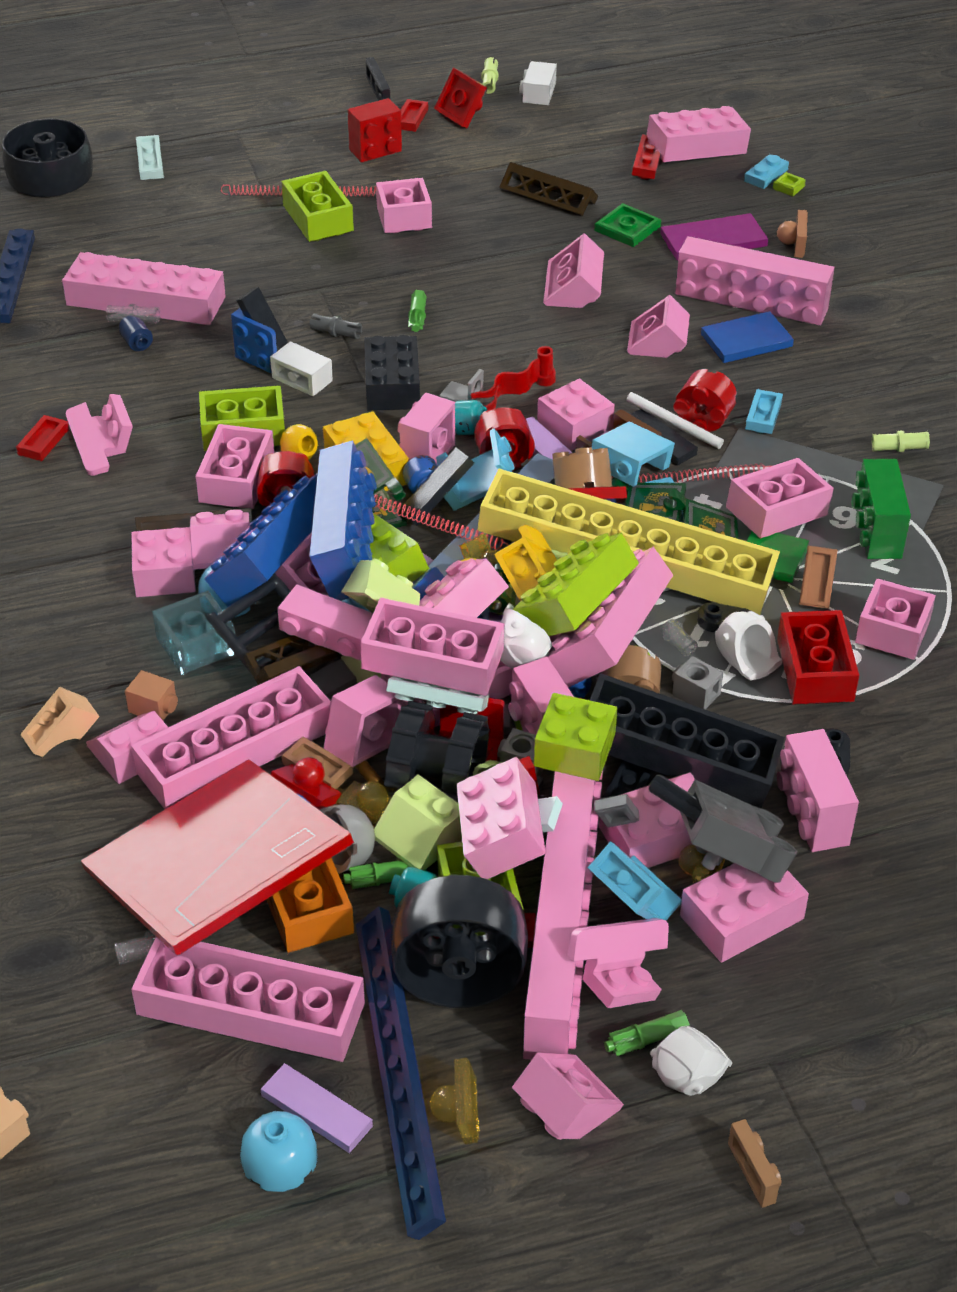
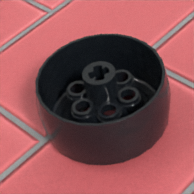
M60 119L34 120L13 128L3 138L2 159L9 184L21 193L36 197L61 196L81 188L92 177L93 158L87 134L81 126L73 122Z
M449 875L433 878L417 885L407 892L399 902L391 931L392 963L398 981L408 992L417 998L434 1005L449 1008H470L485 1005L499 1000L510 993L520 982L525 970L528 945L525 915L516 897L500 884L470 875ZM456 924L460 925L461 927L452 928L450 926ZM477 932H485L486 934H485V935H477L476 933H477Z

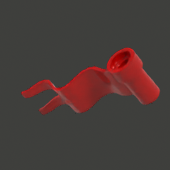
M549 346L539 347L537 349V359L533 360L526 370L518 373H498L495 376L494 386L491 389L471 393V399L494 396V400L485 406L487 410L491 411L496 408L497 399L503 394L520 395L526 393L535 382L540 386L553 385L556 381V371L553 367V349Z

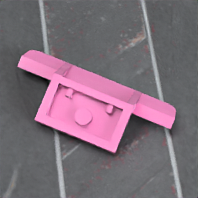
M109 395L107 405L103 406L102 416L91 417L86 402L66 411V417L87 474L94 476L108 472L110 465L107 457L126 453L133 428L121 396Z
M652 918L576 928L570 936L567 955L573 962L586 960L582 980L607 1008L654 1001L662 989L654 982L651 974L640 965L645 958L646 951L668 948L669 926L666 920Z

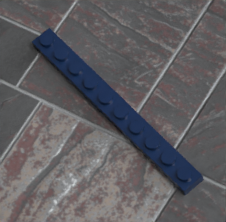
M379 906L356 924L407 1236L420 1240L444 1224L446 1218L404 989L397 979L392 963V924L390 913Z

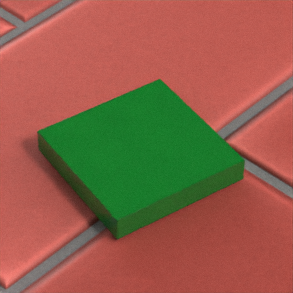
M622 203L596 222L594 231L635 247L661 227V219Z
M751 531L747 542L780 551L772 578L793 583L807 552L809 540L781 533H775L760 539L753 531Z

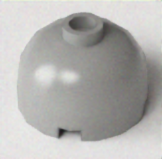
M341 804L322 808L320 811L349 831L354 841L352 845L332 857L338 874L348 872L350 867L363 865L371 856L375 842L374 826L367 815L359 808L351 805Z

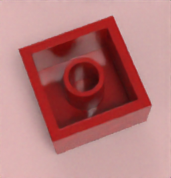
M389 98L347 109L349 150L360 162L402 151L401 110Z

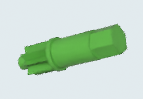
M415 290L411 296L408 327H412L411 331L418 332L419 329L423 330L426 318V295L422 290Z
M402 860L354 866L349 868L348 874H343L344 884H350L352 889L379 886L383 883L392 882L395 874L401 876L403 871L410 866Z
M680 1010L609 1033V1040L604 1042V1046L607 1052L613 1051V1053H616V1056L664 1040L679 1027H687L690 1024L686 1014Z

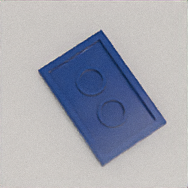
M770 311L704 326L701 329V335L723 363L793 347L794 341L792 336Z

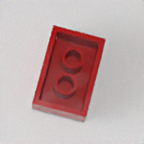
M842 610L781 612L777 641L792 704L854 702L860 675Z

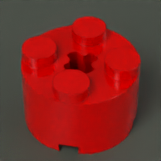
M701 369L689 377L678 393L673 408L679 417L708 432H712L724 424L735 407L737 392L733 382L723 373L718 371L712 373L707 372L708 369Z
M497 408L491 411H484L480 415V420L475 428V440L480 455L492 450L490 430L495 428L500 437L505 436L511 446L512 451L509 452V456L514 464V470L512 471L519 469L527 458L529 461L535 448L534 439L526 418L518 409Z
M281 451L269 453L264 457L259 467L257 496L262 506L267 507L275 502L273 499L285 489L288 491L293 489L292 486L304 476H307L308 479L314 476V469L305 454Z

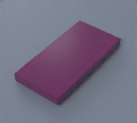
M751 213L663 226L660 232L676 260L679 258V251L687 236L747 249L768 246L767 236Z

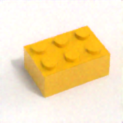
M373 411L323 426L324 449L352 440L356 445L367 438L402 486L407 485L403 478V469L408 462V457Z

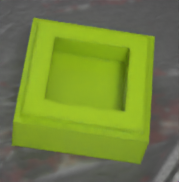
M785 172L774 181L773 189L793 197L805 187L806 180Z

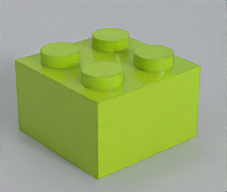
M553 692L535 737L534 767L599 781L615 737L617 706Z

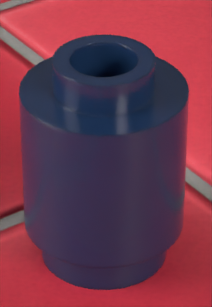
M130 315L121 320L119 324L120 335L132 350L143 351L151 345L153 335L139 317Z

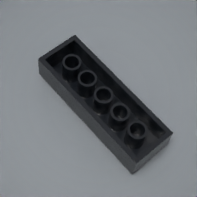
M600 673L590 701L617 706L616 732L608 755L673 778L691 772L695 780L752 806L762 808L772 785L785 737Z

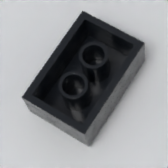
M417 336L364 337L367 411L412 409L413 404L420 400Z

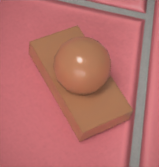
M798 210L797 222L785 221L780 224L777 230V237L783 244L790 245L795 243L794 257L803 258L805 254L807 210Z
M815 546L807 547L799 605L829 609L837 549Z

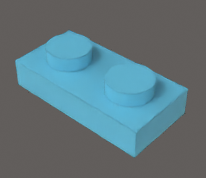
M769 154L745 173L744 182L765 189L788 170L789 161L781 159L777 155Z
M757 389L746 420L745 429L758 433L772 434L781 407L783 394Z

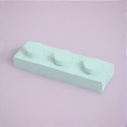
M395 676L388 679L386 689L387 692L395 693V698L399 700L414 701V697L427 700L426 704L433 705L436 708H445L446 704L457 706V711L460 713L477 714V711L481 712L487 708L489 695H479Z

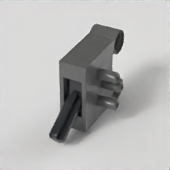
M656 775L649 785V791L680 811L691 843L696 846L698 852L706 854L702 860L703 867L713 870L715 866L721 864L724 858L758 873L769 881L781 882L797 855V850L785 840L777 837L784 823L776 815L764 809L754 807L697 780L693 781L688 792L662 775Z

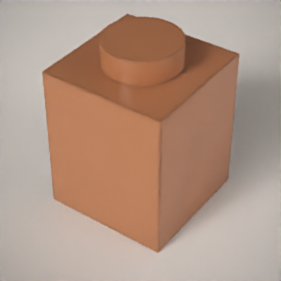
M142 670L125 690L128 712L137 716L155 711L164 721L167 715L172 713L177 706L178 697L175 693L174 681Z

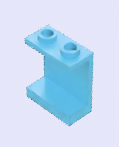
M629 421L593 439L592 450L608 448L611 476L634 487L637 485L641 465L649 463L661 470L669 468L675 443Z
M495 428L490 430L492 450L471 459L474 465L444 496L454 511L486 496L498 469L509 472L514 470L513 461L509 456V452L512 451L507 438L505 436L500 437ZM446 452L436 457L437 466L448 457Z
M611 841L587 867L636 914L645 919L660 918L667 920L682 902V899L634 855L630 858Z

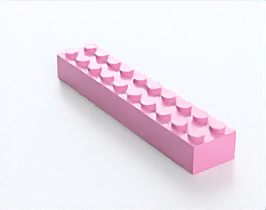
M556 771L552 797L557 796L563 805L554 831L547 832L546 854L544 856L524 1023L523 1059L530 1060L533 1059L537 1052L568 1054V1049H576L584 961L573 962L567 954L572 932L576 928L588 927L592 884L585 883H592L593 872L587 868L594 861V858L588 856H594L596 850L597 832H592L591 830H597L599 820L593 805L595 800L601 799L602 782Z

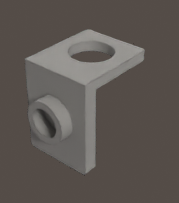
M479 369L468 382V386L451 381L440 394V397L454 402L459 400H480L481 398L471 399V393L483 391L484 370Z

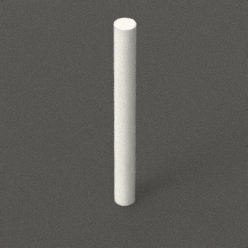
M633 392L629 393L626 400L628 403L717 449H720L723 445L724 439Z

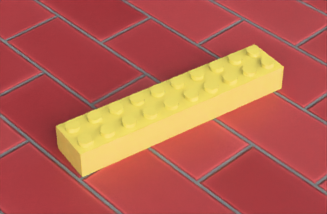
M498 469L481 504L477 529L480 532L516 542L522 538L518 528L528 525L542 533L551 550L567 552L568 554L571 552L570 547L580 540L585 539L589 542L605 533H608L609 536L622 533L632 552L638 549L645 551L654 546L673 574L666 588L719 604L746 608L758 615L761 614L780 553L777 550L503 469Z

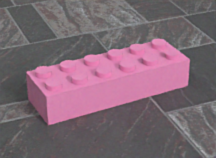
M687 236L679 251L675 294L760 313L770 311L774 316L821 326L829 307L835 267Z
M80 252L62 279L66 305L205 325L211 324L226 297L223 271H216L210 268H194L187 265H171L163 262L141 261L140 259L119 258L113 255H97L91 252Z
M654 546L645 551L641 549L634 551L633 553L639 562L636 568L576 630L563 633L552 643L553 648L547 657L568 688L618 663L673 577L672 572Z
M298 666L131 745L135 772L162 807L167 809L248 759L261 766L282 756L302 737L312 741L325 735L331 701L303 669Z
M157 937L131 989L136 1015L340 1062L344 1061L365 1004L363 977L199 942L176 956Z

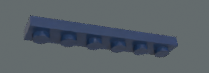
M9 230L0 259V323H11L35 240L34 230Z

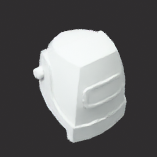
M508 603L502 613L504 616L500 622L505 623L504 650L500 661L513 669L548 656L552 642L546 631L522 614L514 611V607Z
M753 611L734 612L715 631L716 644L723 657L742 676L750 681L768 676L782 664V659L777 655L775 636L763 615H758Z
M690 1026L679 1027L670 1033L657 1048L652 1049L650 1055L653 1057L652 1066L657 1070L664 1084L690 1096L701 1094L714 1085L725 1073L728 1066L731 1067L732 1061L718 1045L706 1035Z

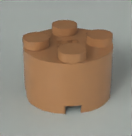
M592 447L575 449V453L571 454L569 452L552 454L555 485L567 489L612 487L608 448L592 450Z
M628 645L615 666L600 672L660 694L661 661L656 655L655 659L648 655V650L643 647Z

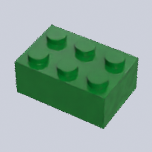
M863 459L861 471L856 472V487L858 489L857 492L852 494V508L857 509L856 527L861 528L860 546L865 547L867 559H902L911 513L898 460Z

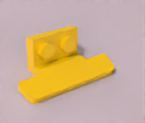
M528 525L518 528L522 536L521 539L494 554L520 601L522 600L520 598L521 595L539 584L537 580L542 575L551 572L555 568L554 563L557 561L542 533Z

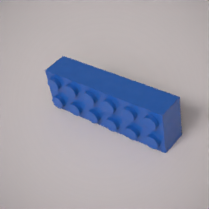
M353 440L320 450L309 555L329 597L340 601L350 598L341 591L359 561L372 560L370 543L373 542L371 525L375 523L372 508L376 506L373 495L374 490L377 489L376 481L372 473L368 474L365 468V456L361 450H357Z
M318 473L310 479L304 476L292 486L293 489L290 491L285 489L273 499L275 502L268 505L261 512L262 515L249 524V528L236 538L237 541L223 551L225 555L220 556L210 565L212 571L204 580L227 607L268 581L312 532Z

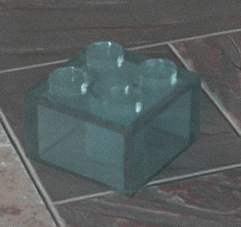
M209 590L152 611L156 638L181 675L234 655V652L206 619L210 613L216 612L218 614L223 611ZM231 621L227 622V626L235 634V628L233 624L231 623Z

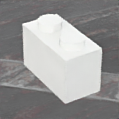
M530 62L529 68L524 70L523 80L520 81L519 93L523 94V103L549 105L556 85L557 64Z
M291 341L270 356L272 378L311 396L316 395L333 381L331 359Z

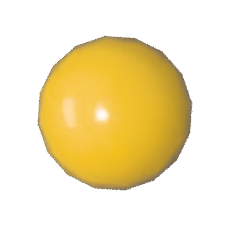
M292 425L282 433L280 439L281 451L303 453L308 459H311L318 447L317 436L311 428L305 425Z

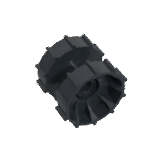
M408 701V705L401 706L400 714L392 729V737L386 757L384 786L388 790V797L392 798L396 791L414 777L420 775L423 778L428 776L442 779V792L458 803L457 783L473 776L475 767L485 763L488 757L490 733L487 722L488 716L464 712L462 717L457 718L450 738L434 734L436 717H434L432 711L433 705Z

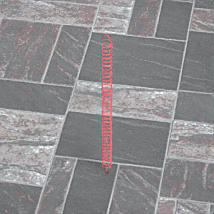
M223 185V186H229V190H230V194H231V195H233V193H235V195H237L236 192H235V185H233V193H231L230 185ZM242 185V192L240 195H242V193H244V195L247 194L248 185L246 187V193H244V186ZM251 185L250 194H249V191H248V195H251V192H252L253 195H255V193H253L252 185ZM260 185V189H259V194H258V192H257V195H258V196L260 195V191H261V194H262L261 185ZM264 185V192H263L262 196L264 195V193H266V195L268 196V194H267V192H266V186H265V185ZM269 185L268 194H269V191H270V195H271V196L273 195V192H274V194H275L276 196H277L278 192H279V195H280L279 185L277 186V193H275V187H274V185H273L272 194H271L270 185ZM344 186V188H343V194H344V191H345V195H346V189H345V186ZM348 186V191H347L346 197L348 196V192H349L350 196H352V194L350 193V187H349V186ZM354 186L352 187V194L354 192L355 197L357 196V191L359 196H361V194L363 193V196L365 197L363 192V186L361 187L360 194L359 188L357 186L356 195L354 191ZM375 186V188H374V194L372 193V187H370V192H369L368 197L370 196V193H371L372 196L374 197L375 191H376V186Z
M755 463V465H757L758 471L760 470V465L762 463H760L759 466ZM746 464L744 465V467H743L742 465H740V466L742 467V469H743V475H745V471H744L745 466H747V468H748V474H750V470H749V469H750V465H749V467H748V465H746ZM735 465L734 467L729 466V468H727V467L725 466L723 469H722V467H719L718 469L716 468L718 479H719V469H720V468L722 469V472H723V473H722L723 479H724V469H725V468H726L727 471H728V478H729V477H730V475H729V469H730V467L732 468V471H733V477H735V473H734V468H735V467H737L738 477H740V472H739L740 466H739V467H737L736 465ZM704 468L703 472L701 470L702 480H704V470H706L707 479L709 480V469L707 471V469ZM690 469L688 470V472H686L685 470H683V472H681V471L679 470L677 473H676L675 471H673L672 474H671V472L668 471V473H670L672 479H673V473L675 472L677 483H678V473H679V472L681 473L682 482H683V473H684V471H685L686 476H687V482L689 481V479H688V473H689V471L691 472V475H692V481H694V477H693L694 470H693V472H692ZM694 469L697 473V481H699L698 473L701 469H698V472L696 469ZM711 469L712 478L714 480V469ZM658 472L657 475L655 473H652V475L648 473L646 476L642 474L641 477L639 475L640 482H642L643 475L647 482L648 475L650 476V479L652 481L653 474L655 475V478L657 480L658 474L660 473Z
M380 496L378 499V505L375 507H378L379 509L383 508L384 511L388 510V512H393L397 502L395 501L393 503L392 510L389 511V507L391 506L392 500H389L387 509H384V506L387 502V498H385L383 500V505L380 508L379 505L382 501V496ZM401 503L397 506V514L401 508ZM405 504V505L402 507V513H401V514H398V516L402 515V517H406V516H407V518H408V514L410 513L411 506L408 507L407 512H406V516H403V513H404V511H405V509H406V504ZM413 508L411 517L408 519H411L414 516L416 508ZM420 509L417 511L416 519L412 518L413 521L416 520L417 522H421L422 524L426 523L427 526L431 525L432 528L436 526V529H441V531L445 530L447 533L450 532L451 534H455L456 536L460 535L461 538L465 537L466 540H475V543L480 542L481 545L485 544L486 547L490 546V548H495V550H498L496 549V544L499 539L498 537L495 539L494 546L491 547V543L494 538L493 535L490 538L489 544L486 545V541L488 539L489 534H486L483 544L481 543V539L483 538L484 532L480 534L479 541L476 542V538L478 536L479 531H476L474 540H471V536L474 532L473 528L470 531L469 538H466V535L469 531V527L466 528L465 535L463 537L461 536V533L464 529V525L461 526L460 534L457 535L456 532L459 528V523H457L455 527V532L452 533L451 530L454 527V521L451 523L450 530L447 531L446 529L450 521L447 520L445 529L442 530L441 527L444 524V518L441 520L440 527L437 528V524L440 520L439 516L436 519L435 526H432V523L435 519V515L431 517L430 524H427V521L430 518V513H428L426 516V522H422L425 516V511L421 515V520H417L421 512Z

